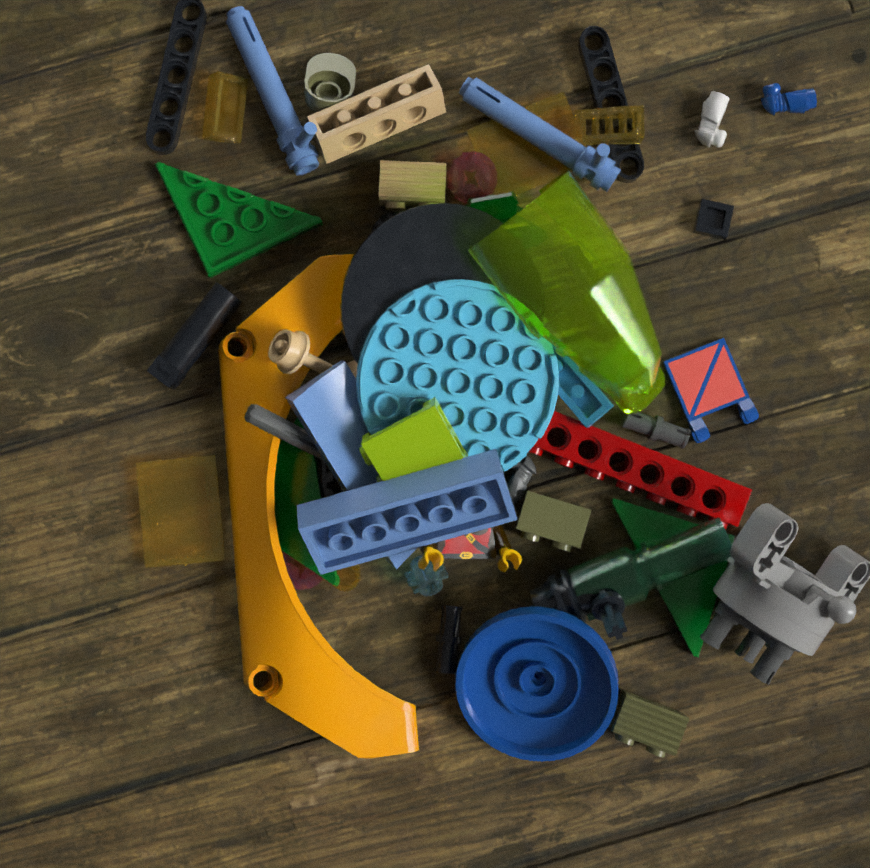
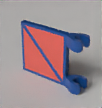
M724 338L663 362L687 419L694 442L701 443L710 438L709 430L701 417L731 405L737 404L741 420L744 424H749L759 418V413L748 395Z

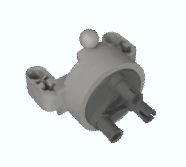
M765 503L755 509L731 546V556L727 560L730 563L713 588V592L720 598V602L714 609L716 614L700 637L710 646L719 649L733 625L741 624L749 630L734 652L739 657L745 655L743 659L753 664L754 659L765 644L766 650L750 673L763 683L769 685L783 661L789 660L795 651L813 656L835 622L845 624L854 619L857 612L854 600L870 578V561L849 547L840 545L832 550L816 575H813L784 556L797 535L798 523L772 504Z

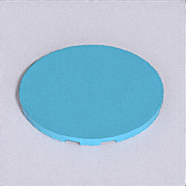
M465 279L437 281L423 285L405 294L389 306L371 328L360 353L356 375V393L362 419L370 435L377 433L422 409L424 402L436 397L468 456L496 449L502 470L504 472L526 457L527 452L535 445L539 438H542L555 410L559 389L558 362L544 325L536 314L517 299L516 296L502 288L480 281Z

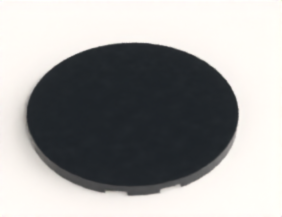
M439 203L417 206L402 211L380 224L367 236L366 240L353 255L343 280L340 303L341 324L347 346L356 363L358 364L362 347L371 328L386 309L410 291L437 281L465 279L492 284L516 296L542 322L544 305L541 280L536 265L525 245L513 231L495 217L478 209L459 204Z

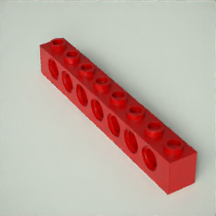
M554 411L542 438H539L528 451L540 457L543 451L554 455L555 463L570 469L573 468L574 464L586 468L585 475L603 481L605 476L617 480L615 486L630 493H634L635 488L647 492L646 499L655 503L665 505L667 500L677 504L676 511L694 518L697 513L709 517L708 524L724 530L727 529L728 525L739 526L752 492L750 488L594 426L586 428L581 421ZM553 428L561 430L564 434V442L560 447H553L547 440L548 432ZM584 440L590 441L595 448L593 457L588 460L582 458L578 452L579 444ZM614 453H620L625 459V466L619 472L614 471L609 465V459ZM645 465L652 466L656 473L654 481L649 484L643 482L640 477L641 469ZM677 477L682 478L686 483V490L680 496L675 495L671 489V484ZM709 489L716 494L717 498L715 505L711 508H707L702 501L703 494Z

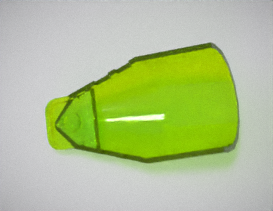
M567 170L538 190L541 195L468 251L534 336L538 339L544 337L556 347L555 352L562 358L568 356L580 366L579 371L607 392L623 412L635 414L647 408L665 386V376L659 366L662 351L629 250L570 171Z

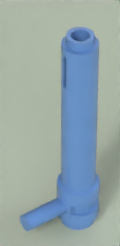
M243 6L232 8L226 14L228 17L226 23L277 132L278 145L281 151L287 154L285 160L289 169L294 170L297 176L307 174L319 166L317 160L319 157L315 146L310 143L317 132V126L312 122H307L304 126L301 125L250 12L245 10Z
M468 77L459 91V94L463 96V101L572 170L571 174L581 180L583 177L591 182L590 186L596 190L600 188L606 192L609 190L621 169L615 166V161L608 158L610 148L607 144H599L597 149L590 145L585 147L477 77L475 79Z

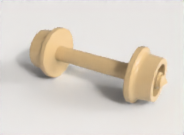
M283 329L274 336L270 343L269 359L277 364L278 369L284 374H292L302 365L320 374L333 366L309 353L310 339L303 331L293 332ZM353 360L348 362L347 365L356 378L358 364Z

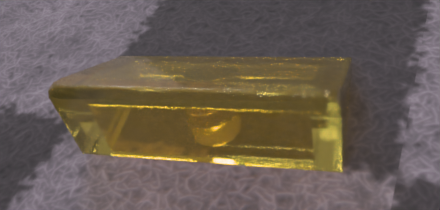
M220 71L209 76L202 139L241 143L248 79Z

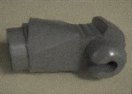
M528 455L511 467L513 472H511L506 480L513 505L518 503L519 500L522 501L532 474L536 475V466Z

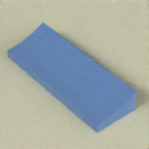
M341 360L285 398L341 489L345 492L377 483L376 477L379 474L373 464L371 466L366 464L360 453L359 448L362 447V437L368 433L358 405L356 378L347 363ZM417 548L384 558L397 570Z
M496 449L297 505L298 530L320 575L517 520L516 511Z

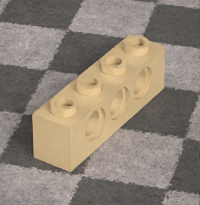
M428 64L309 115L307 118L309 122L317 126L314 138L326 164L446 113L442 88Z

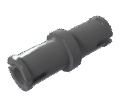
M631 408L626 409L622 418L623 422L621 423L622 428L647 435V438L655 442L658 439L678 446L681 449H684L687 445L691 432L688 428L685 429L664 421V417L658 415L651 417Z

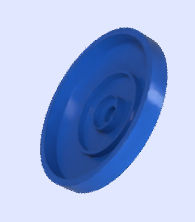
M533 606L502 612L483 623L473 633L461 654L456 673V694L463 716L483 741L509 756L523 760L543 762L560 760L578 754L590 747L604 734L614 717L617 707L619 679L615 660L610 649L594 629L566 612L553 608Z

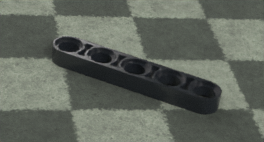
M180 0L175 8L146 131L148 146L159 155L171 154L178 145L207 21V12L200 0ZM188 6H196L200 9V15L194 21H187L183 18V11ZM188 37L192 39L193 46L188 52L181 53L176 50L175 44L179 38ZM181 68L185 71V78L181 83L172 84L168 81V75L172 69ZM168 99L175 100L178 103L176 113L171 116L161 113V105ZM159 131L170 133L171 140L165 147L154 145L153 138Z
M590 26L581 33L578 42L579 53L604 141L610 148L609 158L616 162L615 166L619 169L620 162L624 159H632L637 164L638 170L636 174L628 176L620 171L617 179L623 183H632L643 173L644 159L609 36L602 27ZM589 35H596L601 38L603 46L597 51L589 50L585 45V38ZM598 66H605L610 70L611 78L606 82L598 81L593 75V70ZM607 97H614L619 101L620 109L615 113L606 112L602 106V101ZM615 128L625 129L629 134L628 141L624 144L615 143L611 138V131Z

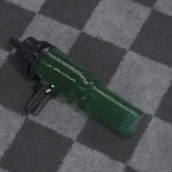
M717 517L648 545L645 542L639 543L641 547L635 550L623 546L568 568V571L560 570L562 578L557 579L555 574L548 576L543 585L530 590L534 603L532 606L560 610L577 617L585 623L587 620L586 616L589 621L600 620L603 622L607 636L609 638L615 636L619 640L623 638L622 633L627 632L622 616L626 607L646 600L649 591L658 588L659 591L664 590L662 585L727 561L731 556L732 544L722 521Z

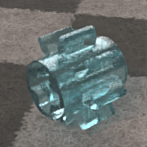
M420 555L411 561V571L405 572L404 575L414 594L420 592L424 596H432L441 591L443 588L442 580L447 579L449 576L444 565H441L434 572L433 564L430 560L424 570L418 567V560L423 556Z

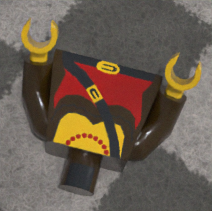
M498 525L420 547L423 556L418 560V567L424 570L430 560L433 564V571L436 572L443 564L444 559H496L497 554L501 556L498 561V569L506 572L509 567L506 560L511 561L514 569L517 570L522 558L519 552L511 549L503 527Z

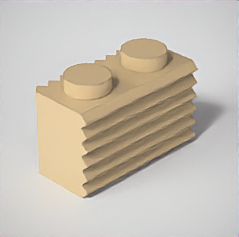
M380 160L379 204L386 206V210L401 212L405 211V206L417 207L445 203L446 163Z

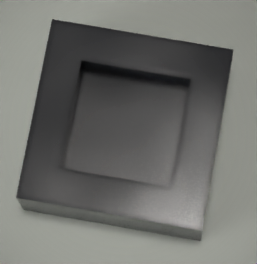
M701 199L693 233L725 240L728 237L734 206Z

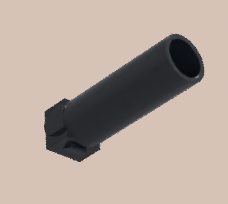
M216 282L147 371L168 388L176 389L186 378L187 372L241 305L242 301Z

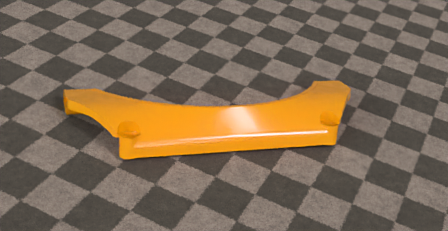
M354 254L327 255L316 259L236 327V332L227 335L219 344L218 349L243 680L246 687L257 696H263L266 702L358 758H377L419 750L416 705L382 690L355 671L333 650L304 609L286 569L279 544L275 517L274 479L281 439L247 422L244 418L248 407L251 404H257L286 419L291 406L285 397L301 386L310 368L302 365L296 372L284 374L278 369L277 364L269 359L270 343L279 331L288 329L293 332H305L310 339L309 353L319 357L329 342L342 330L340 303L343 280ZM235 340L241 343L243 347V354L236 357L229 353L227 348L229 341ZM260 671H266L268 673L267 683L260 688L254 687L253 678L255 674Z

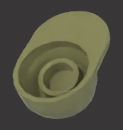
M322 53L315 55L309 60L304 80V98L310 110L316 113L353 97L356 68L348 58L335 53Z

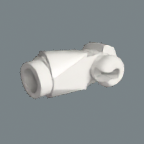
M712 91L707 100L703 102L700 128L695 130L697 139L707 147H710L711 144L718 148L722 147L727 136L725 130L718 128L727 108L729 97L720 92Z

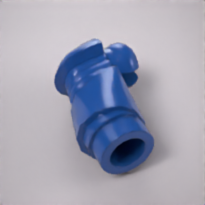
M774 83L765 85L762 89L764 98H761L762 105L773 116L775 112L786 111L804 114L805 111H809V109L816 108L817 106L814 88L781 94L780 85Z

